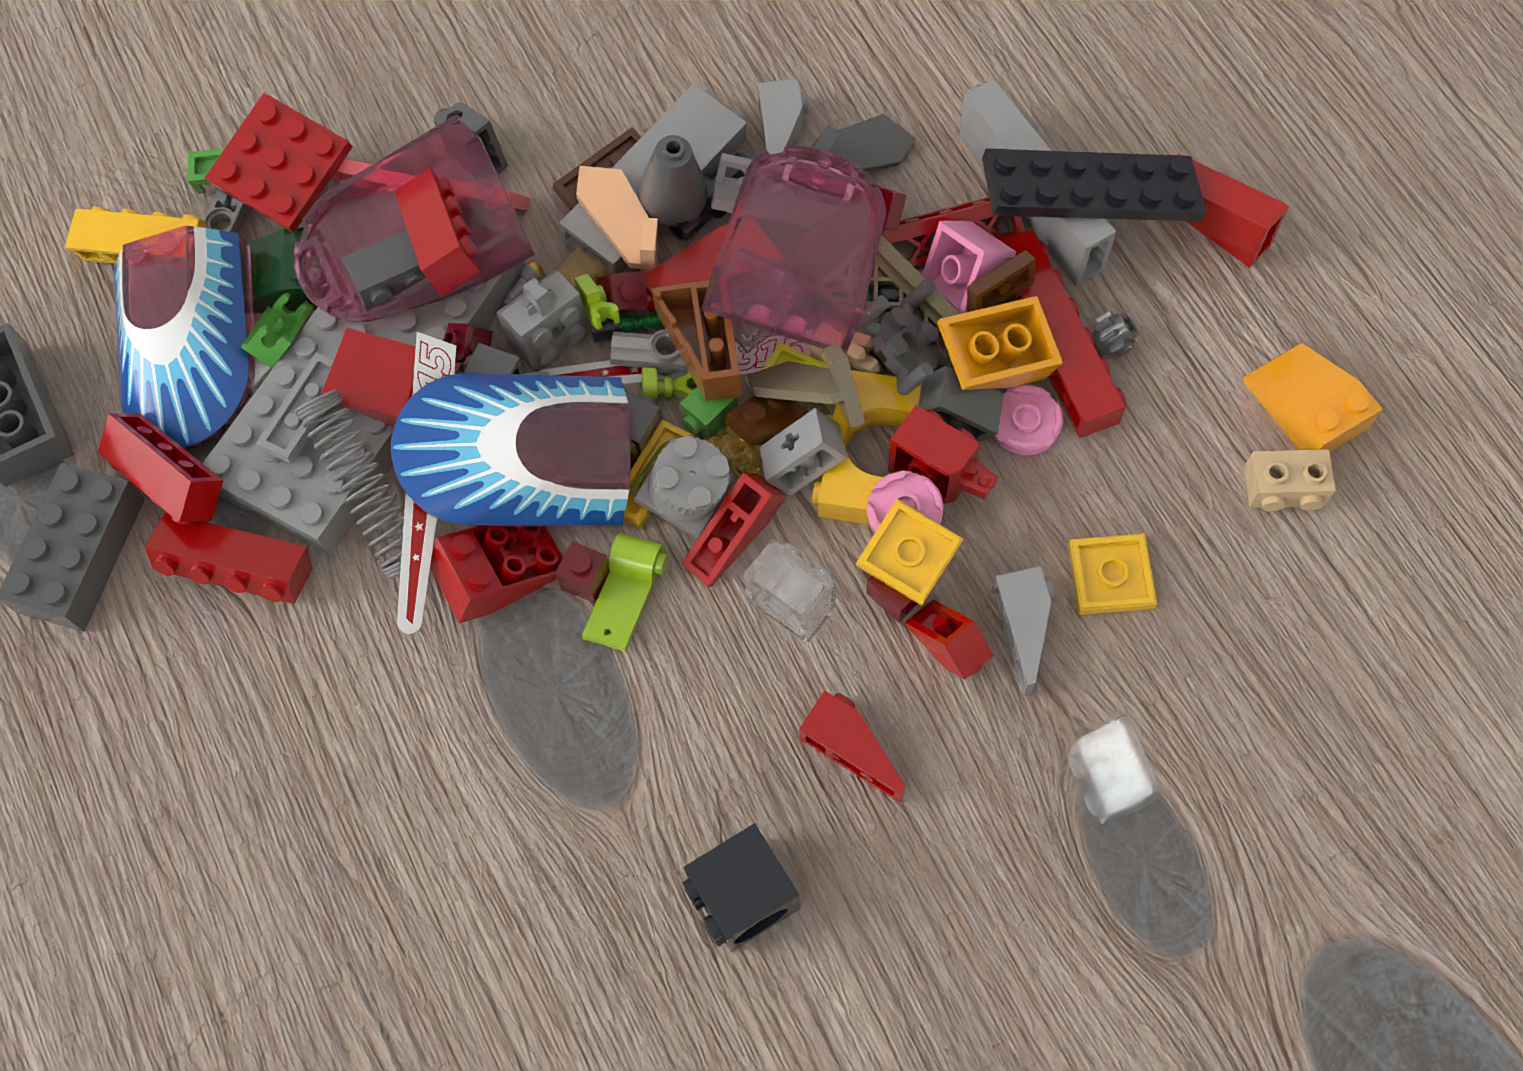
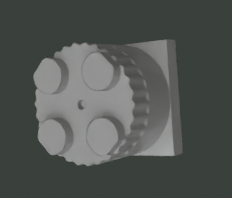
M686 436L677 440L672 437L667 446L658 455L651 472L633 501L698 539L736 475L729 472L730 468L727 458L724 454L720 453L719 448L714 447V444L708 443L707 440H701L698 437Z

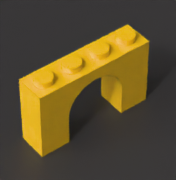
M851 370L866 424L851 429L842 415L839 402L835 403L834 415L827 414L828 417L840 425L845 451L849 440L863 428L872 425L900 427L914 406H918L922 383L908 395H900L897 392L896 376ZM847 455L845 460L823 474L822 481L815 480L812 503H818V517L870 525L867 516L868 499L875 484L884 477L863 472L851 462Z

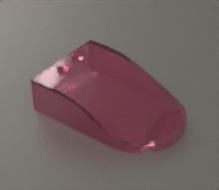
M454 115L325 193L312 206L303 220L307 224L303 230L300 242H295L294 265L296 276L303 292L318 308L341 320L369 322L437 302L472 289L532 257L535 253L480 136L461 118ZM428 168H431L439 179L445 176L456 192V195L453 197L463 211L461 217L470 229L471 234L468 237L479 252L475 259L480 272L443 296L427 278H424L387 301L366 311L347 276L341 257L407 229L394 190Z
M785 146L783 152L770 155L766 151L758 155L751 161L745 171L701 310L822 349L838 343L845 354H847L863 314L885 220L886 206L880 189L878 187L872 188L864 179L865 172L843 157L825 150L805 146Z

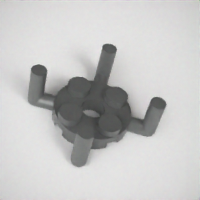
M925 279L901 301L900 308L894 307L878 322L874 320L889 307L888 300L881 295L873 300L853 321L855 328L872 336V343L876 353L881 350L888 359L884 364L892 373L897 375V392L900 395H908L930 377L935 369L938 370L944 366L954 367L951 358L947 359L939 353L936 342L939 335L936 328L930 323H923L914 316L915 308L936 289L935 284L930 279Z

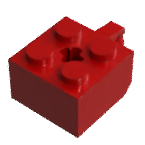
M915 405L890 439L888 471L891 473L910 471L927 477L940 491L943 504L955 502L962 491L985 500L994 488L998 476L977 460L980 443L976 441L975 437L964 429H955L945 423L943 418L932 410H924Z

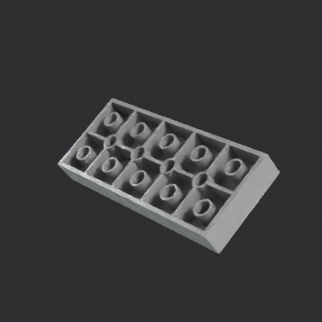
M397 200L362 248L407 229ZM467 224L471 232L468 237L479 252V255L475 256L480 270L479 273L443 296L430 282L418 291L407 292L392 299L384 306H376L367 311L345 270L203 462L207 468L223 480L219 497L330 556L360 513L350 514L351 510L370 499L373 493L350 503H344L345 499L374 480L345 492H338L340 487L367 470L337 482L332 481L334 476L359 461L356 460L331 471L326 470L328 465L353 450L351 449L329 459H320L322 454L345 440L343 439L320 449L314 448L316 443L337 429L314 438H309L293 464L260 450L256 444L257 440L314 354L317 352L334 360L346 328L416 346L417 332L443 341L448 323H466L487 330L496 317L497 311L503 307L506 295L520 278V271L525 264L520 249ZM337 404L327 410L324 416L342 410L345 407ZM349 409L348 413L320 430L322 431L347 420L355 419L354 424L326 442L350 432L362 430L359 436L334 451L336 452L361 441H368L365 447L341 461L344 462L367 452H374L372 457L349 471L352 472L372 463H380L378 468L357 482L380 473H384L386 476L393 466L391 441L394 427ZM327 419V420H325V421L320 422V423L317 425V427L320 426V425H322L323 423H325L326 421H328V420H330V419ZM382 480L374 486H372L371 488H369L368 490H366L365 492L377 488L379 484L382 482Z

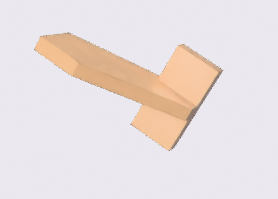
M579 166L576 197L586 212L630 268H638L640 271H644V274L656 268L658 256V218L648 217L622 169Z

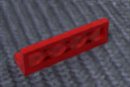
M986 197L900 220L898 230L883 227L879 232L891 245L903 240H908L916 245L909 258L906 259L914 267L926 263L930 250L924 244L931 233L936 232L939 221H972L985 231L993 234L998 240L1024 232L1021 216H1011L1014 231L999 234L991 229L998 216H993L990 198ZM989 218L988 221L986 222V224H984V223H982L981 221H979V220H983V219ZM922 236L919 242L912 239L914 237ZM921 249L927 252V254L918 256Z

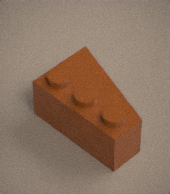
M725 278L651 288L655 311L704 400L711 401L742 396L740 370Z

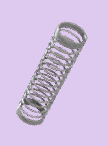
M334 389L301 405L294 410V413L298 416V420L312 415L302 423V427L312 426L330 419L308 434V438H314L337 429L314 445L315 449H320L345 439L320 456L321 460L329 459L353 449L326 467L327 471H331L359 460L334 476L332 481L337 482L367 470L340 487L338 492L342 493L374 480L346 498L344 503L353 502L382 490L352 509L350 514H356L389 500L356 522V525H361L395 511L364 531L362 535L366 536L402 521L368 544L371 547L403 533V529L397 532L394 531L404 525V516L389 521L402 511L403 506H395L380 512L397 499V495H390L374 501L391 488V484H385L365 492L384 479V473L357 482L378 468L380 463H372L349 472L372 457L374 452H367L341 462L365 447L368 441H361L334 452L359 436L362 430H356L326 442L355 423V419H350L320 431L348 413L349 408H344L312 421L343 401V396H340L341 393L338 392L339 389ZM403 536L375 553L374 557H379L401 547ZM402 552L380 565V568H383L382 571L385 572L384 575H387L386 578L390 579L400 574Z

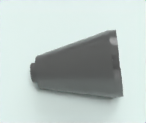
M669 135L659 140L638 184V199L648 217L658 218L659 224L669 227L677 226V223L688 221V223L694 221L704 211L708 199V187L693 150L686 139L677 135Z

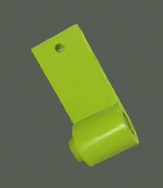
M622 532L618 533L610 551L609 574L582 633V639L626 652L658 575L663 576L666 571L669 554L664 553L665 547L663 544Z

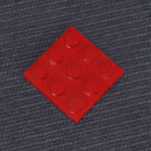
M263 93L204 178L211 185L294 233L353 146L343 137L268 94Z

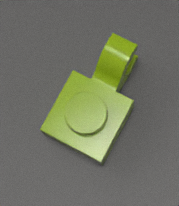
M589 274L574 277L585 316L590 324L599 330L602 329L601 322H604L606 318L612 319L615 324L620 323L618 306L607 302L603 287L601 285L596 286Z

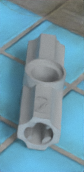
M660 330L654 335L613 332L611 365L655 368L657 373L662 375H671L678 370L688 371L666 330ZM662 350H670L673 352V354L662 355L659 352Z

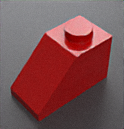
M934 599L905 622L907 628L945 669L964 680L978 672L982 665L994 656L974 620Z

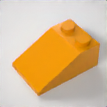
M1037 296L953 315L937 321L962 390L1010 388L1046 379L1063 364Z
M1303 343L1254 370L1242 379L1244 384L1298 450L1329 449L1332 452L1370 429L1383 410L1358 379Z

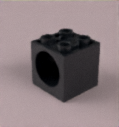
M756 823L683 867L688 878L681 882L685 892L697 911L705 908L708 916L703 918L717 946L720 947L725 943L730 952L738 949L801 909L798 891Z

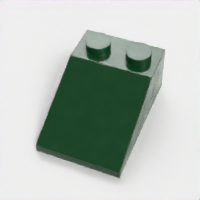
M319 226L300 227L294 233L284 228L239 246L245 314L264 313L266 308H272L278 298L284 293L291 294L288 302L285 303L289 311H297L298 306L305 301L314 306L312 310H316L328 294L331 248Z

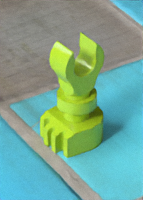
M642 368V395L648 396L656 402L658 401V394H664V398H672V394L686 398L693 391L687 386L689 384H696L690 373L672 380V376H664V380H657V370L655 368Z

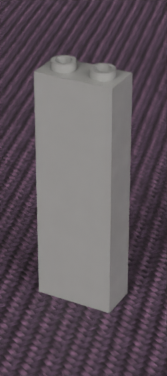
M995 79L982 85L977 84L964 94L959 137L982 166V157L986 148L1052 151ZM1023 217L1037 237L1045 243L1048 251L1076 286L1106 269L1117 232L1107 219Z
M693 83L611 169H622L638 197L639 181L657 143L663 137L677 135L689 142L702 174L708 173L712 175L718 169L722 153L732 155L745 141L747 122L738 111L728 109L720 103L712 92L702 90ZM580 202L559 222L561 240L605 274L622 273L628 266ZM658 223V233L665 227V225Z

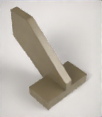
M838 343L824 348L829 368L786 361L747 375L749 384L756 397L825 404L839 402L842 415L851 429L866 424L848 357Z

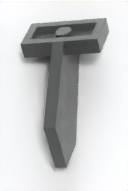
M884 114L837 131L828 125L804 153L795 169L836 178L896 166L903 160L916 138Z

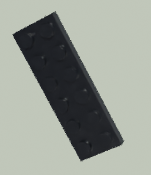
M986 148L982 157L993 216L1201 222L1206 214L1192 156Z

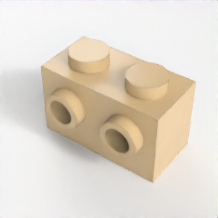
M1329 449L1253 451L1244 466L1249 508H1262L1264 511H1278L1285 507L1316 510L1325 506L1336 491Z

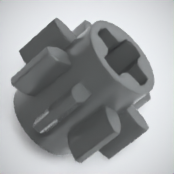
M1109 310L1095 319L1097 324L1094 328L1096 330L1092 332L1095 345L1104 355L1116 353L1118 357H1121L1134 349L1132 343L1135 340L1133 338L1138 336V331L1134 322L1126 313L1114 315Z

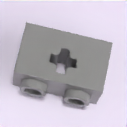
M814 408L759 447L765 480L789 496L847 458L839 423L817 408Z

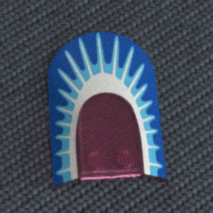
M190 225L123 244L114 268L119 386L122 411L127 414H142L185 450L202 446L218 437L230 426L227 423L228 420L234 415L239 406L245 407L254 384L255 357L241 348L253 329L250 244L239 233Z
M454 374L439 378L422 387L407 401L396 419L390 447L395 476L405 494L407 493L413 502L423 509L425 513L440 521L461 526L618 528L623 526L630 489V407L621 377Z

